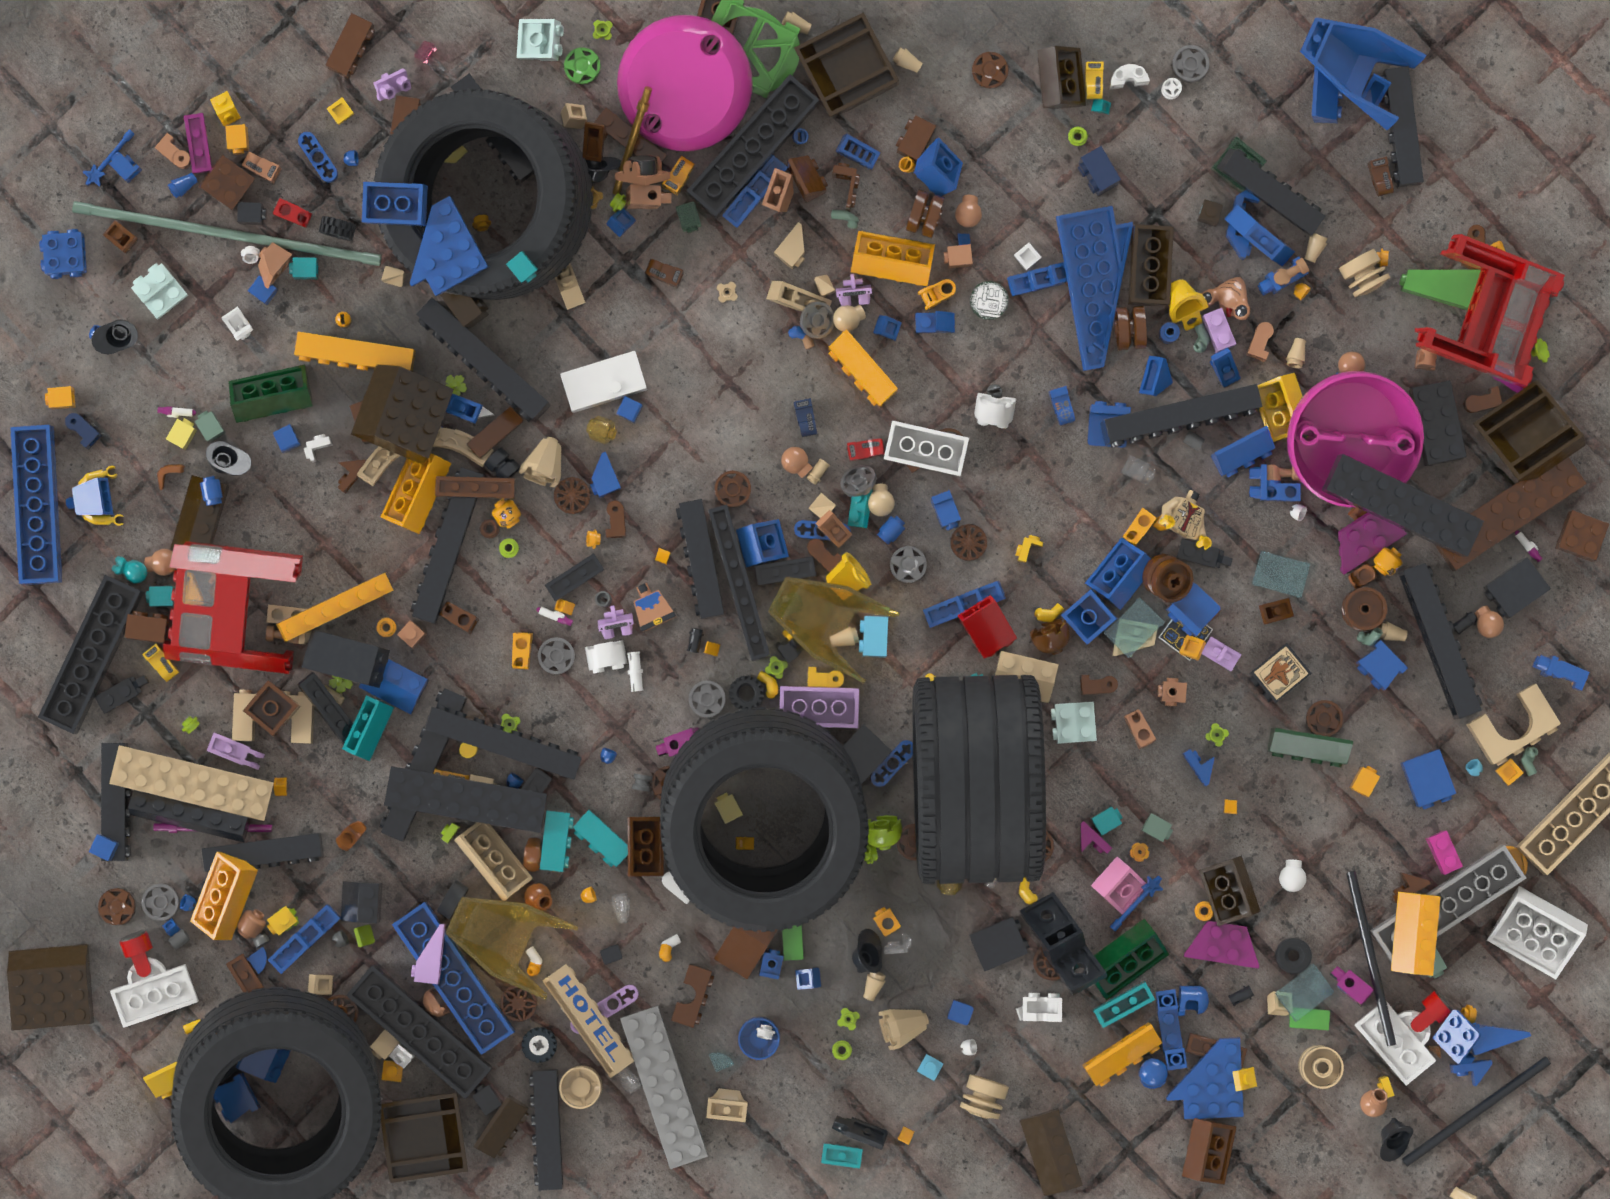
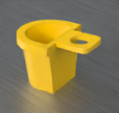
M1176 280L1171 283L1169 315L1172 323L1182 320L1186 331L1202 324L1200 311L1208 308L1204 296L1196 292L1185 280ZM1191 318H1197L1194 323L1187 324Z
M848 552L842 555V560L826 576L828 585L843 599L863 587L867 589L872 585L864 568Z

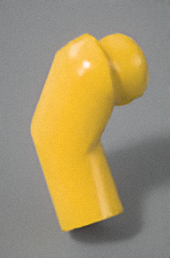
M1057 603L1051 610L1037 608L1034 615L1039 621L1052 622L1064 611V608Z
M760 671L756 679L766 684V696L770 699L775 698L779 692L776 679Z

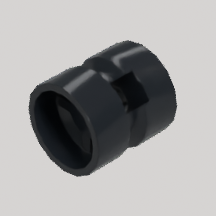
M502 447L495 451L484 463L491 472H496L497 478H512L521 467L514 459H509V454Z

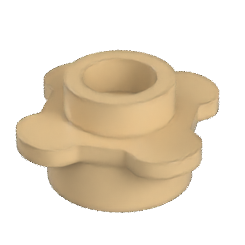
M729 282V284L725 285L722 283L718 284L717 290L719 291L720 296L718 299L720 302L724 303L725 301H735L738 296L735 293L736 284L734 282Z

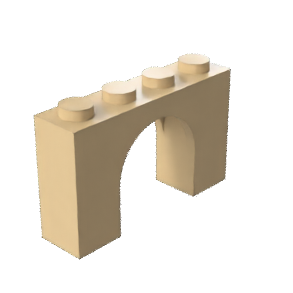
M1532 684L1516 694L1529 715V727L1526 733L1519 739L1508 740L1500 736L1486 714L1466 724L1491 765L1497 764L1499 766L1508 760L1507 756L1512 753L1514 756L1524 751L1523 747L1530 743L1532 746L1541 740L1540 736L1545 733L1550 735L1558 730L1557 726L1561 723L1537 684Z
M239 690V693H234L232 740L254 741L255 721L243 712L244 708L256 695L251 694V690ZM284 691L301 705L291 718V743L313 744L314 706L303 692H298V696L290 695L291 692Z

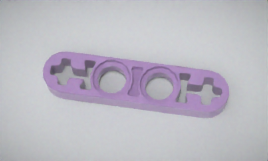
M626 985L598 1002V1009L602 1015L608 1018L634 1002L639 995L638 989L634 985ZM627 988L634 990V998H625L624 1001L626 1003L622 1005V1001L617 994L620 993L622 997L627 993ZM611 998L616 999L619 1003L618 1008L614 1010L610 1009L607 1005L608 1000ZM570 1023L572 1031L579 1034L574 1025Z

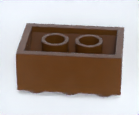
M627 817L628 877L664 876V853L661 841L660 817Z
M1194 1118L1182 1176L1201 1182L1225 1185L1237 1126Z

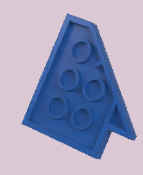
M451 196L431 207L410 280V285L413 287L426 279L435 296H438L489 267Z
M1240 1037L1220 1038L1166 1096L1167 1101L1183 1100L1184 1119L1244 1117L1243 1090L1236 1091L1233 1071L1242 1069Z

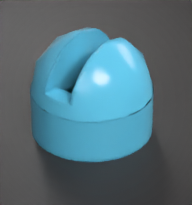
M1473 759L1466 764L1465 769L1470 775L1479 776V773L1483 771V766L1478 759Z

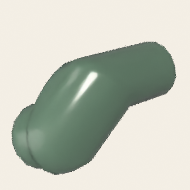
M832 210V219L848 221L847 227L850 229L858 227L859 219L847 210Z
M1203 323L1194 327L1198 338L1193 348L1198 353L1204 352L1210 342V337Z
M1374 628L1371 633L1361 631L1357 635V640L1363 645L1373 646L1383 632L1379 628Z
M1527 747L1521 758V763L1528 777L1537 773L1533 765L1534 758L1538 755L1536 747Z

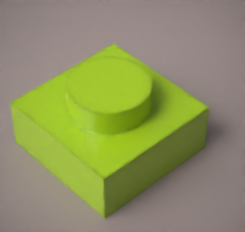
M455 823L447 824L441 832L443 835L441 839L446 843H450L460 826Z

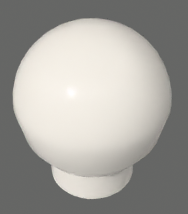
M1286 860V867L1282 869L1279 876V882L1285 890L1296 892L1301 890L1306 884V873L1301 868L1302 861Z

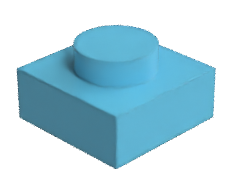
M926 1054L917 1072L934 1081L944 1063Z

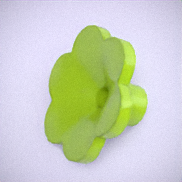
M1539 338L1535 344V349L1531 350V355L1533 357L1537 356L1543 363L1548 361L1550 353L1547 343Z

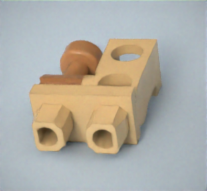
M268 605L267 622L279 623L306 609ZM267 626L266 641L273 642L275 638L283 639L279 630H275L274 626ZM311 631L305 632L289 640V642L306 645L309 642Z

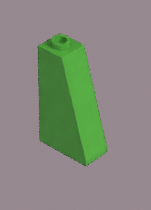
M1408 270L1405 274L1401 275L1399 285L1402 287L1400 291L1468 310L1481 270Z

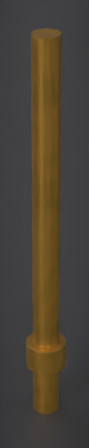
M650 87L644 88L642 98L638 101L636 107L638 111L619 172L623 171L625 162L632 156L645 112H648L650 105L649 99L652 92ZM615 181L612 191L614 195L620 194L623 185L622 181Z

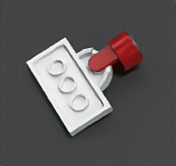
M138 931L120 939L119 943L124 957H131L133 961L127 976L128 984L110 990L123 1028L199 1001L186 964L166 970L160 961L147 957L146 951L153 948L147 931Z
M1433 991L1421 1001L1426 1008L1421 1013L1414 1010H1406L1397 1014L1387 1002L1397 1045L1387 1047L1377 1006L1355 1023L1356 1028L1405 1085H1408L1436 1062L1435 1057L1424 1046L1431 1034L1430 1025L1434 1021L1442 1024L1453 1010L1438 991Z

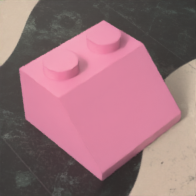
M1116 857L1091 886L1123 915L1144 892L1141 887L1147 883L1126 863Z

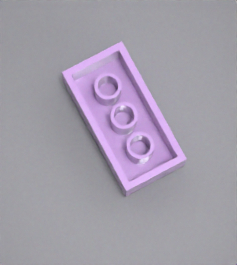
M780 686V709H783L785 712L788 710L798 713L800 717L805 716L815 721L816 725L819 724L822 727L858 728L859 688Z

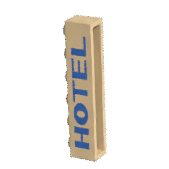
M565 964L542 981L611 1078L634 1062L632 1053L623 1046L618 1033L614 1032L609 1026V1020L600 1013L597 1003L588 996L586 987L579 983L575 977L574 970Z

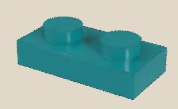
M873 489L865 496L861 495L851 498L848 526L868 527L870 514L868 500L871 493H873Z
M824 1143L821 1163L860 1169L863 1148Z

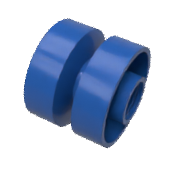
M761 1016L748 1019L742 1025L738 1035V1043L742 1052L755 1060H763L772 1056L780 1042V1033L776 1024L772 1020ZM761 1025L771 1026L772 1030L775 1031L772 1040L758 1038L756 1028H760Z

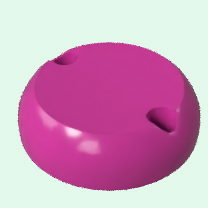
M675 15L653 22L640 31L630 42L623 54L618 69L617 89L623 112L633 126L638 111L636 107L638 101L642 98L644 88H652L648 112H645L639 133L660 147L684 152L713 146L735 130L749 107L753 80L750 63L744 49L727 29L707 18L693 15ZM718 42V43H719L718 48H717L716 50H712L713 47H714V46L716 45V43ZM659 119H660V125H659V127H658V128H656V127L653 128V127L656 125V123L659 121Z
M1365 371L1338 373L1314 385L1297 404L1290 419L1287 433V448L1290 462L1300 481L1317 497L1343 507L1355 506L1321 491L1337 455H1347L1406 484L1417 468L1424 442L1421 416L1412 398L1390 379Z

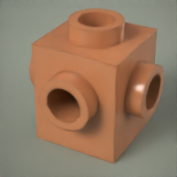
M1167 678V681H1163L1162 685H1158L1157 697H1161L1160 701L1165 702V706H1177V703H1186L1187 683H1180L1177 678ZM1170 689L1174 690L1173 696L1169 694Z

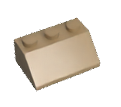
M1001 651L995 675H1017L1018 679L1021 678V675L1034 676L1039 684L1041 702L1049 703L1059 664Z

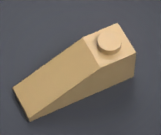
M772 281L766 298L801 312L806 305L812 302H823L829 306L832 300L783 281ZM816 305L815 307L819 309L821 305Z

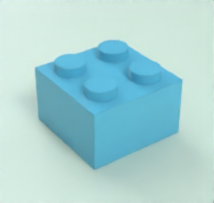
M864 616V620H860V633H863V640L859 641V652H863L862 657L886 658L888 617Z

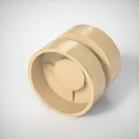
M1314 1045L1307 1048L1301 1054L1298 1069L1301 1077L1308 1084L1316 1088L1326 1089L1340 1081L1344 1065L1336 1051L1327 1046Z
M574 1066L563 1075L560 1081V1095L563 1101L570 1107L576 1109L590 1107L601 1095L602 1079L599 1073L590 1066Z

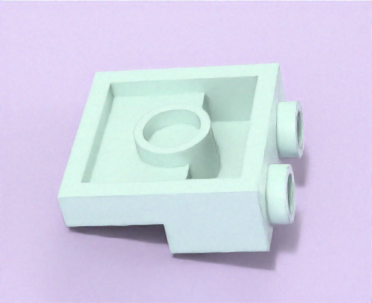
M519 19L516 58L558 61L563 51L560 37L564 34V27L561 25V22L555 19Z
M156 263L148 269L149 274L144 278L142 276L136 278L133 281L134 286L131 287L156 319L161 318L188 296L162 263L160 265Z
M1094 702L1054 704V708L1051 709V718L1055 720L1056 728H1052L1053 740H1057V744L1097 741Z

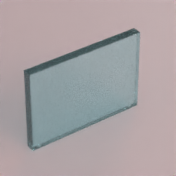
M1261 551L1252 585L1301 598L1310 564Z
M1139 598L1104 634L1129 658L1164 624V621Z
M1312 964L1280 990H1277L1275 995L1296 1022L1332 995L1334 991L1317 967Z

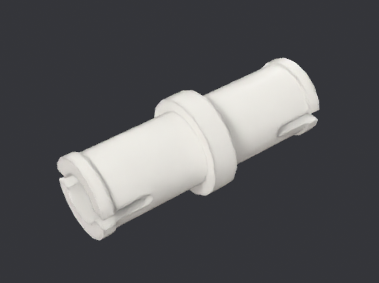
M640 651L628 652V674H630L631 692L644 691Z

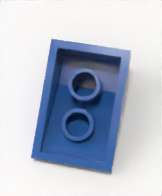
M1475 1022L1472 1025L1481 1033V1037L1470 1053L1478 1055L1530 1037L1531 1034L1524 1030L1481 1025Z

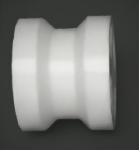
M1169 78L1162 85V95L1166 99H1176L1182 90V85L1176 78Z

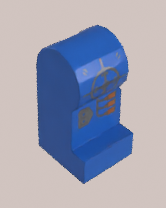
M1067 386L1049 391L1048 393L1059 425L1074 422L1075 416Z

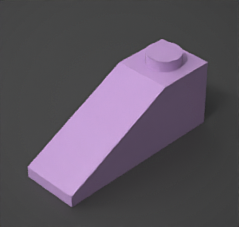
M446 924L439 925L416 961V965H412L411 977H414V982L440 983Z

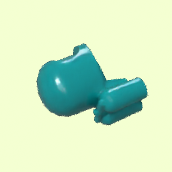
M121 556L115 558L116 565L112 566V572L116 575L123 574L128 581L135 584L141 583L146 579L147 568L143 563L137 560L127 562Z

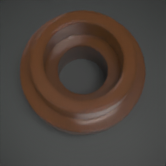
M486 519L481 523L480 532L485 538L491 539L499 534L500 527L495 520ZM492 525L494 530L490 533L487 532V526Z

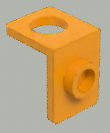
M883 907L875 912L876 916L873 919L885 937L901 927L890 908L886 909ZM885 918L893 920L894 925L891 929H885L882 926V921Z

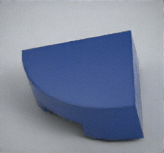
M264 946L247 958L258 974L264 970L267 963V952Z

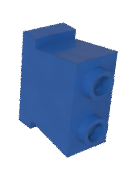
M950 490L931 497L930 501L941 529L946 528L948 531L958 527L961 518Z
M1378 640L1373 645L1375 649L1356 663L1359 665L1357 669L1364 676L1368 675L1372 679L1371 683L1376 689L1386 690L1398 673L1403 674L1408 667L1381 640Z
M243 1073L233 1077L235 1081L217 1086L213 1097L217 1104H221L223 1108L221 1113L226 1121L229 1120L230 1123H233L248 1110L253 1112L261 1108Z

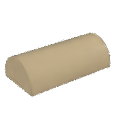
M477 822L454 840L503 902L533 879L490 824Z

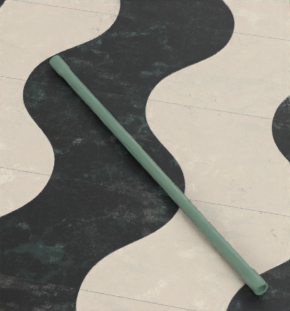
M74 201L72 212L78 214L107 217L267 246L273 242L284 249L358 261L369 265L380 266L382 255L375 253L357 252L100 207Z

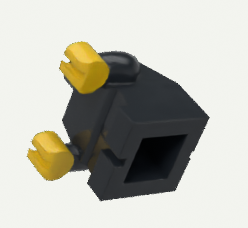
M785 629L782 632L785 641L782 643L777 642L774 645L783 659L789 663L804 650L805 645L803 643L809 638L805 633L798 637L792 631L790 632L789 629Z

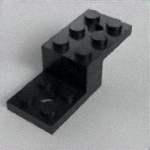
M1054 892L1020 910L1021 916L1039 939L1044 956L1073 996L1107 977L1106 971L1087 947L1083 931ZM1045 914L1052 915L1049 919L1042 918ZM1077 968L1085 969L1082 973L1075 972Z

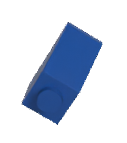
M606 451L600 456L591 478L593 483L590 484L594 495L598 494L600 498L621 489Z

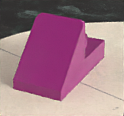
M1082 821L1080 823V851L1082 852L1093 841V847L1100 854L1103 851L1107 854L1112 847Z

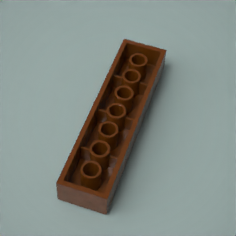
M1568 457L1539 478L1518 481L1471 512V515L1484 522L1468 557H1461L1442 547L1435 546L1452 572L1456 571L1587 483Z

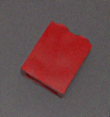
M991 595L957 615L984 659L994 656L999 649L1010 646L1017 639L1000 607Z

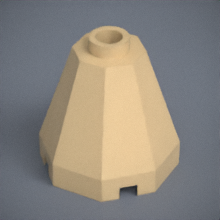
M552 437L543 438L522 463L519 473H525L524 478L536 484L546 486V483H551L550 487L557 486L561 478V445L558 443V440Z
M889 1009L879 1012V1016H883L882 1019H879V1024L885 1042L891 1043L888 1046L890 1050L901 1048L927 1029L926 1025L929 1024L926 1013H922L921 1010Z

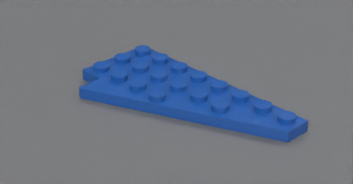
M1113 206L1056 216L1083 371L1101 368L1105 365L1133 228V222L1116 225Z

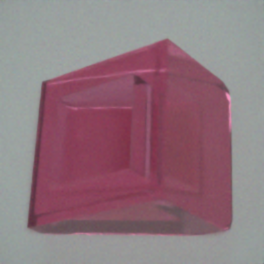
M423 41L414 57L424 64L427 63L436 50L435 45L431 42Z

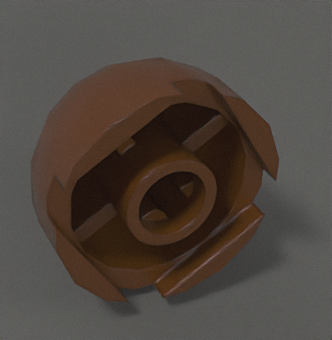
M1062 619L1041 624L1043 628L1037 631L1035 627L1030 632V638L1034 646L1039 651L1052 653V655L1061 653L1070 639L1068 624L1066 620L1062 622Z

